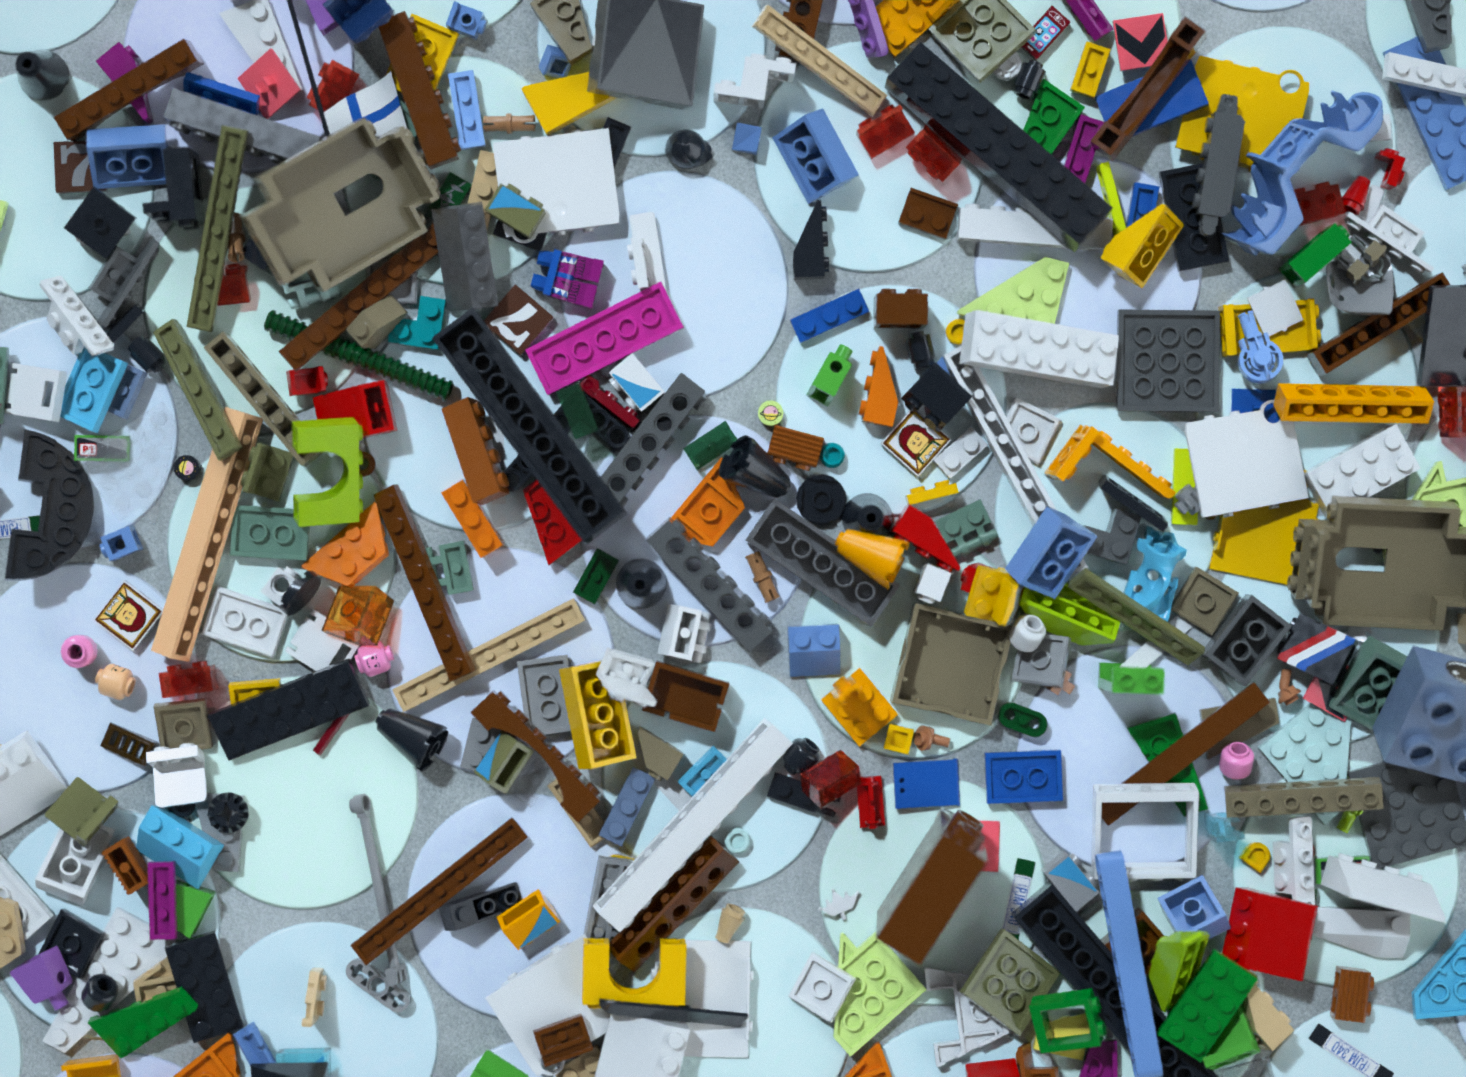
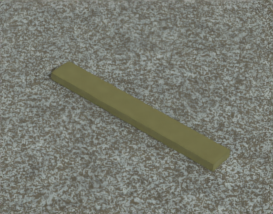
M226 125L221 127L186 325L188 328L213 332L249 130Z

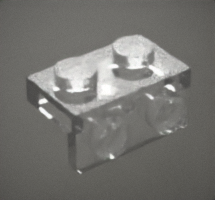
M536 750L507 792L530 808L554 776L550 766Z

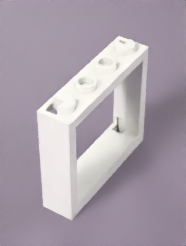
M1195 783L1093 784L1091 871L1094 879H1098L1095 855L1101 854L1102 803L1186 801L1184 862H1125L1128 882H1134L1138 879L1162 881L1164 878H1174L1175 880L1182 881L1183 878H1196L1199 791Z

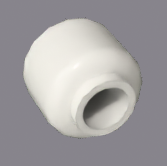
M1028 614L1018 617L1010 630L1009 640L1011 644L1023 652L1036 650L1046 635L1044 623L1034 615Z

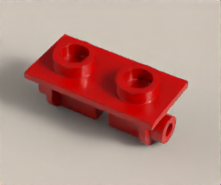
M881 775L856 777L860 828L868 827V829H875L878 826H885Z

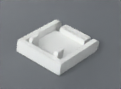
M12 363L11 368L17 370V374L10 373L5 403L11 404V408H5L4 413L59 422L68 372ZM48 382H53L50 407H44Z
M311 608L309 613L317 617L314 621L306 616L290 642L298 647L297 650L289 646L285 650L286 653L313 670L318 671L333 665L331 662L343 643L352 648L345 660L349 658L352 661L364 639L318 610Z

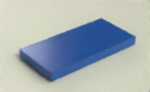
M1192 60L1188 62L1133 136L1209 106ZM1143 77L1095 96L1104 122L1124 103Z

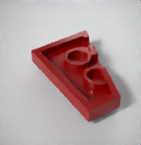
M536 479L525 487L523 492L549 566L582 540Z

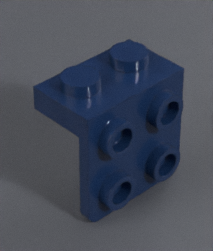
M327 0L322 4L354 44L368 39L371 32L380 25L386 24L395 12L386 0Z

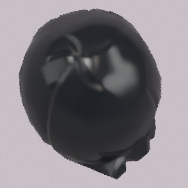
M684 129L674 132L665 144L666 157L683 169L700 167L713 158L711 154L712 148L699 133L692 130Z

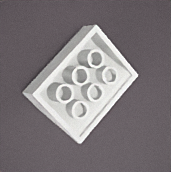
M28 730L0 746V836L53 804L68 787Z
M1339 853L1338 857L1328 855L1321 885L1350 898L1445 923L1446 917L1434 889L1430 883L1422 880V875L1408 872L1407 876L1399 874L1400 869L1386 865L1384 870L1376 868L1377 863L1362 859L1361 864L1353 862L1354 857Z
M610 1014L594 1077H678L690 1028L686 1022Z

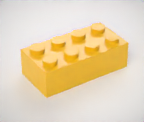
M602 660L559 669L578 769H593L637 758L625 699L624 701H619L612 698L596 675Z

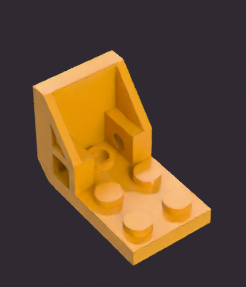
M883 0L876 6V10L888 46V52L893 58H896L960 0Z

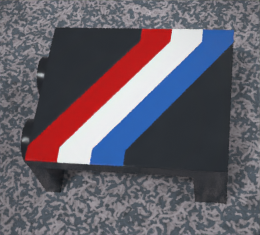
M1300 613L1298 618L1294 617L1290 623L1292 627L1289 629L1290 634L1287 640H1282L1276 652L1279 654L1277 659L1336 688L1359 642Z

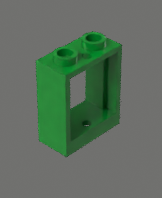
M1336 223L1324 228L1280 266L1278 270L1294 288L1306 283L1352 243L1348 238L1350 236L1348 231Z
M1093 988L1033 996L1030 1002L1029 1010L1041 1054L1101 1046L1103 1037L1106 1036V1025L1104 1021H1100V1001L1098 997L1094 996ZM1084 1006L1091 1033L1054 1038L1047 1010Z

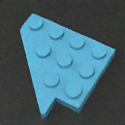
M1466 929L1411 992L1413 1018L1427 1019L1466 1015Z

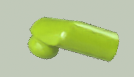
M1363 810L1343 811V815L1336 828L1348 834L1356 817L1360 816Z

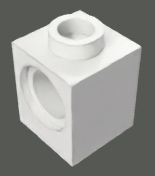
M286 566V568L278 567L260 592L276 604L281 605L283 604L281 598L284 592L278 589L277 581L284 577L288 580L290 586L295 579H298L297 577L300 574L289 566Z

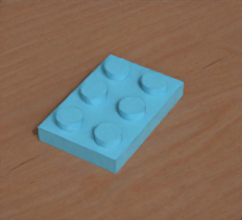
M84 346L65 385L60 417L98 433L128 363L107 353L93 356Z

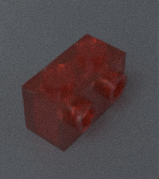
M331 60L329 64L324 62L318 73V76L322 77L317 89L324 112L349 96L360 75L334 60ZM311 87L306 97L310 100L308 106L318 110Z
M926 124L905 147L913 160L916 162L920 161L927 167L926 171L934 179H939L942 182L962 161V158Z
M1327 181L1314 185V190L1306 191L1305 187L1294 190L1304 218L1299 226L1345 214L1339 184L1330 185V182Z
M1466 385L1438 387V427L1440 437H1466Z
M207 660L193 662L192 668L182 669V664L166 666L167 671L159 673L162 698L210 692L219 689L215 664L208 665Z
M842 750L826 757L800 774L802 792L820 808L861 784L859 766Z

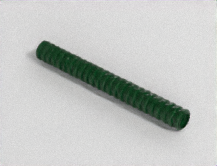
M276 310L268 313L264 323L265 331L271 330L274 335L279 333L280 337L286 336L289 341L308 327L305 322L299 323L296 318L291 320V316L284 317L283 313L276 314ZM341 336L322 350L325 355L331 354L332 358L337 356L340 361L344 359L347 364L352 362L353 366L357 367L359 365L363 370L367 368L370 373L375 371V374L378 376L382 374L385 379L390 377V381L397 380L398 384L405 383L406 387L412 386L413 390L420 389L421 393L425 391L428 396L433 394L436 399L442 398L443 402L449 399L454 386L452 380L448 382L445 377L440 379L437 374L433 376L430 371L425 373L424 369L420 368L418 370L415 365L410 367L409 363L403 364L399 359L395 361L392 356L387 358V354L380 355L379 351L372 352L371 348L365 349L357 346L356 342L350 343L349 339L344 341Z

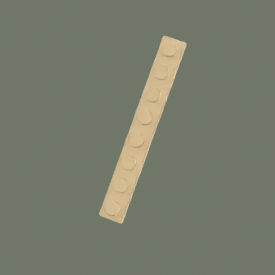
M573 598L468 651L476 671L450 682L445 667L442 664L392 689L403 712L576 626L585 621V618L576 600Z

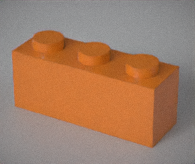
M461 480L441 492L480 558L486 557L505 545L482 506L473 503L466 480Z

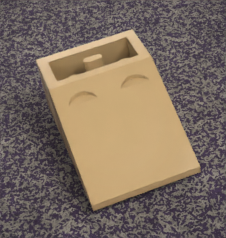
M1257 981L1242 1003L1259 1049L1273 1051L1294 1029L1289 1024L1291 1021L1288 1016L1274 1007L1272 997L1257 987Z

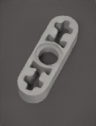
M354 958L348 963L346 976L349 980L391 1011L403 1012L407 1009L411 996L405 988L399 984L392 986L394 988L391 991L393 995L399 996L401 994L404 996L402 1001L405 1004L400 1003L396 1006L394 1005L395 999L391 995H388L387 999L383 997L390 988L387 984L386 975L370 963L365 965L360 958ZM359 964H361L363 966V973L368 975L371 971L374 974L370 976V978L367 980V983L365 984L362 981L366 977L360 973L357 976H355L353 974L354 969L352 968V965L358 966ZM373 979H382L385 982V989L381 992L374 991L371 987Z

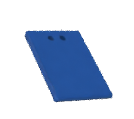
M957 758L893 763L895 809L960 806Z

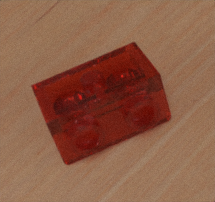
M232 263L224 267L218 306L249 303L251 301L247 280V265L240 266L238 263Z

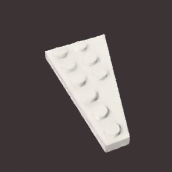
M119 906L116 907L104 929L106 934L84 978L76 979L66 997L69 1003L60 1008L43 1042L66 1053L92 1029L88 1024L91 1017L96 1015L100 1017L108 1014L109 1011L115 1008L134 990L133 981L167 957L165 945L181 940L177 938L150 940L148 922ZM96 974L111 976L119 987V993L114 1003L103 1012H94L88 1009L81 999V992L84 986Z

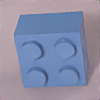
M1203 875L1157 898L1162 912L1174 932L1207 931L1210 934L1209 939L1231 928L1226 913Z

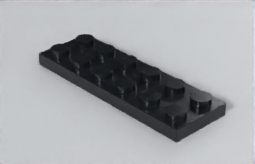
M348 658L210 712L207 717L228 761L366 708L370 703Z

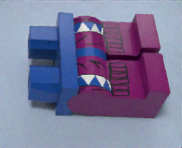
M554 249V252L539 251L536 264L548 267L549 271L547 277L533 274L530 287L543 292V296L592 310L597 292L596 285L600 281L604 260L583 257ZM574 279H578L589 283L586 284L583 282L575 281Z

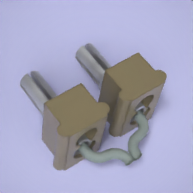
M1356 233L1353 234L1350 240L1364 252L1363 258L1370 264H1363L1359 259L1352 263L1341 253L1334 260L1347 271L1346 277L1352 281L1353 286L1358 285L1362 280L1380 279L1383 276L1384 260L1382 258L1387 250L1386 245L1382 246L1376 240L1369 244ZM1380 262L1378 274H1373L1366 278L1369 265L1370 267H1375Z

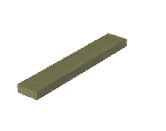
M171 319L153 333L217 459L224 461L243 447L181 326L176 319Z
M1084 568L1069 581L1070 589L1187 666L1204 654L1205 647L1087 568Z

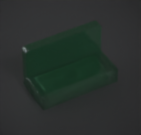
M580 382L574 383L575 385L556 392L575 440L599 431Z

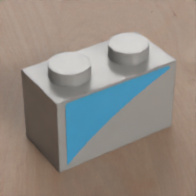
M1063 851L1044 866L1041 871L1077 912L1100 893L1096 889L1098 882L1089 872L1086 875L1079 868L1082 863L1074 853L1068 855L1067 852Z

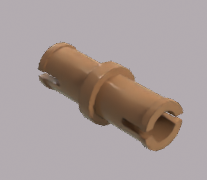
M506 113V116H483V123H494V125H483L484 132L506 131L507 134H512L513 131L533 132L536 129V124H525V122H536L535 115L513 116L512 113Z
M234 212L228 244V259L231 262H238L237 254H239L240 262L245 258L243 243L246 240V236L243 232L242 220L240 218L242 215Z
M757 551L745 558L754 575V578H752L754 583L758 584L765 600L764 602L768 603L780 596L771 579V571L767 570L760 554L761 552Z

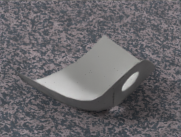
M1389 252L1385 253V256L1382 258L1384 260L1383 276L1380 279L1373 278L1371 281L1362 280L1356 286H1353L1352 281L1346 277L1347 271L1337 268L1338 263L1336 261L1328 263L1326 266L1329 298L1334 307L1350 314L1389 315L1392 312L1394 279ZM1363 257L1360 258V261H1361L1363 264H1370V263H1369L1366 259H1364ZM1380 262L1375 267H1370L1369 265L1366 278L1373 274H1378ZM1330 273L1334 280V289L1331 285ZM1339 295L1344 297V301L1339 300Z

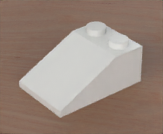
M103 825L87 845L83 847L59 828L35 878V888L84 906L105 858L102 855V851L109 848L116 830Z

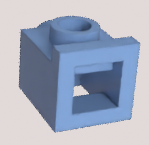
M454 1L446 27L461 35L477 40L478 35L484 33L487 20L484 19L485 15L483 12ZM465 16L472 18L469 24L462 22Z
M127 526L100 537L102 544H100L101 552L105 558H109V561H115L143 550L134 526ZM119 540H123L125 543L123 549H119L117 546Z

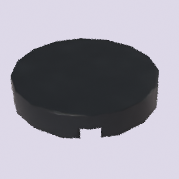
M824 474L813 475L806 479L798 488L796 495L797 508L801 516L807 521L818 525L829 524L838 519L844 512L847 502L846 492L841 483L834 477Z
M313 570L305 572L304 575L306 577L302 580L300 578L295 579L284 592L281 598L283 604L279 605V607L288 616L294 615L304 608L318 591L321 577Z

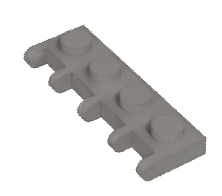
M598 856L583 933L587 938H609L610 942V937H615L619 933L618 930L612 929L613 926L598 914L593 905L620 877L624 871V866H630L634 860ZM609 950V958L614 959V955Z

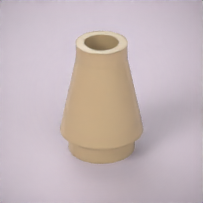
M730 903L725 908H722L715 938L720 942L729 943L732 936L745 920V911L739 906Z

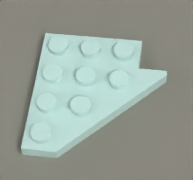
M1309 703L1257 748L1287 782L1347 779L1351 719L1347 717L1344 722ZM1341 811L1314 814L1326 825Z

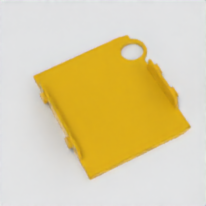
M1200 55L1195 64V70L1209 106L1182 117L1175 148L1190 151L1192 155L1200 157L1202 144L1207 142L1208 133L1204 132L1207 117L1211 118V114L1216 111L1220 96L1222 94L1238 96L1237 115H1241L1245 120L1238 166L1249 169L1248 172H1251V166L1254 162L1246 156L1248 152L1261 155L1291 120L1303 118L1309 94V82L1304 81L1302 75L1295 70H1285L1278 75L1261 71L1258 67L1249 68L1233 64L1234 62L1230 60L1221 61ZM1291 73L1298 77L1300 86L1296 92L1286 93L1282 90L1280 80L1283 75Z
M1307 498L1281 503L1279 508L1269 509V506L1233 512L1234 516L1225 518L1221 514L1217 531L1213 535V541L1215 542L1209 569L1287 585L1288 576L1292 575L1293 566L1290 564V555L1292 551H1295L1296 542L1293 540L1294 528L1298 527L1299 519L1319 520L1316 518L1319 507L1318 503H1313Z

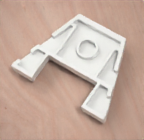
M923 967L926 991L953 988L959 1039L933 1042L936 1067L945 1065L946 1062L956 1057L959 1058L977 1047H982L1009 1034V1030L960 993L970 975Z

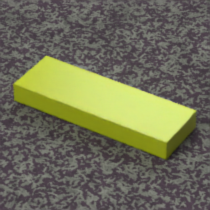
M1108 161L1099 164L1096 171L1103 198L1113 207L1108 218L1113 219L1112 233L1114 237L1126 229Z
M1173 449L1172 490L1177 493L1187 484L1195 487L1188 449ZM1174 495L1171 500V524L1197 525L1198 512L1194 515H1191L1188 511L1185 514L1181 513L1174 505L1178 502Z

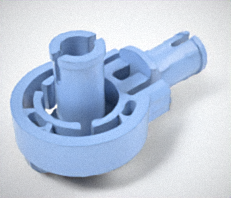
M1248 311V314L1243 312L1238 315L1245 336L1244 339L1238 341L1241 350L1238 357V368L1244 378L1250 382L1258 384L1267 383L1273 380L1282 368V352L1274 342L1270 341L1268 332L1262 335L1258 330L1254 312ZM1275 356H1276V358H1277V368H1276V371H1275L1274 373H1272L1271 371H1272V369L1274 368L1275 365H1271V364H1275V362H1276Z

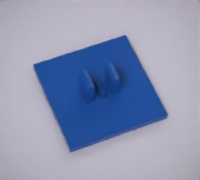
M1232 389L1231 412L1239 411L1241 414L1258 411L1264 402L1275 400L1277 390ZM1270 403L1264 408V417L1270 423H1277L1280 417L1273 403Z

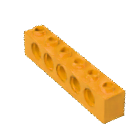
M1278 383L1273 406L1281 421L1429 424L1434 400L1425 386Z

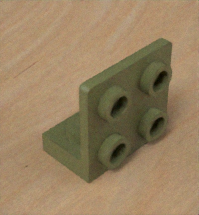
M257 443V446H253L249 454L248 461L251 462L249 471H245L241 479V486H244L242 492L256 494L280 502L294 456L288 451Z
M76 777L48 809L45 817L85 847L118 808L119 801L111 795L108 799L81 778Z

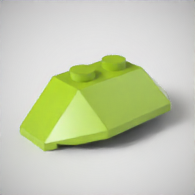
M1066 582L1055 599L1024 587L1019 602L1027 615H1034L1040 618L1044 623L1046 631L1057 636L1070 637L1071 642L1078 645L1111 644L1116 639L1120 621L1070 589L1068 582Z
M1177 931L1169 936H1163L1157 942L1155 955L1151 961L1149 978L1159 1005L1164 1012L1175 1006L1197 974L1210 936L1207 931Z

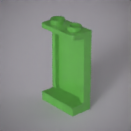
M1099 662L1098 688L1111 693L1164 694L1165 670L1163 668H1151V664L1147 668L1119 667L1123 663Z
M1243 1003L1215 1041L1206 1057L1203 1058L1206 1068L1216 1070L1260 1053Z

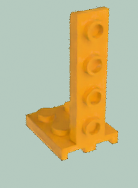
M1082 425L1078 426L1044 472V474L1054 480L1063 482L1065 479L1069 480L1077 470L1075 465L1078 461L1085 459L1091 452L1092 447L1090 445L1092 444L1158 496L1170 499L1176 493L1170 488L1172 484L1162 476L1157 478L1150 473L1152 471L1151 467L1142 461H1139V463L1131 458L1133 454L1121 445L1117 448L1112 444V437L1101 430L1099 432L1093 426L1089 427L1087 425H1084V427Z
M860 667L849 677L842 676L832 685L834 689L821 698V701L859 747L898 715Z

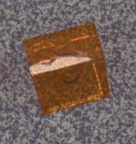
M339 586L321 631L356 645L377 646L394 600L377 586H353L351 589Z

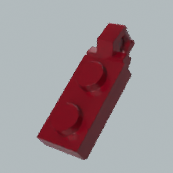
M587 375L579 384L578 388L628 429L634 431L639 425L638 414L629 406L623 408L617 403L618 398L610 391L606 390L605 393L601 391L598 380Z

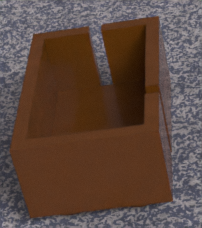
M657 660L648 687L649 692L656 699L657 703L654 707L649 705L642 707V711L664 717L665 711H669V719L715 732L722 708L717 707V704H724L730 682Z

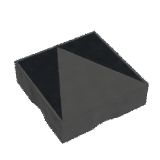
M598 0L595 19L596 38L591 55L587 92L617 98H636L650 104L677 109L693 106L705 5L683 0Z

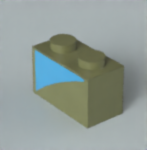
M500 183L485 208L486 213L528 239H531L546 214L545 210L542 209L543 204L533 197H530L529 200L520 195L522 191L510 183L507 187Z
M501 730L474 773L490 786L506 794L534 751L519 739Z

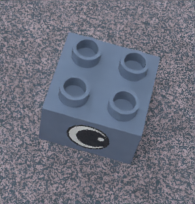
M1412 646L1372 727L1384 762L1466 783V659Z

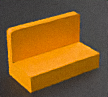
M117 1054L68 1060L61 1065V1071H67V1077H121Z

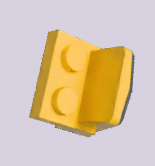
M978 565L963 613L966 616L994 621L1000 626H1009L1020 607L1019 602L1025 586L1020 585L1005 568L998 567L995 569Z

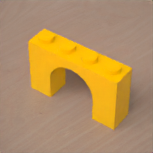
M583 938L582 1005H587L588 1008L593 1009L601 1008L599 1005L600 998L676 1007L685 1005L686 940L660 939L659 968L654 979L643 987L627 988L618 984L610 974L609 938Z

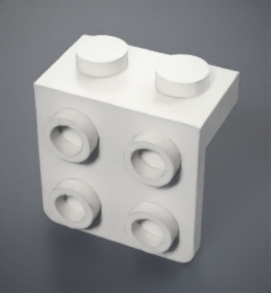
M607 647L596 675L602 682V686L610 693L609 695L619 701H624V699L631 700L640 707H646L647 705L654 707L657 703L656 699L646 688V684L655 666L654 661Z
M185 743L175 749L157 747L154 748L153 752H146L147 763L153 767L155 801L159 808L202 803L207 800L204 752L198 746H195L193 743Z

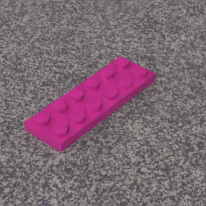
M659 282L525 349L546 394L551 395L585 378L587 375H591L629 356L631 353H635L683 329L684 326L663 283Z

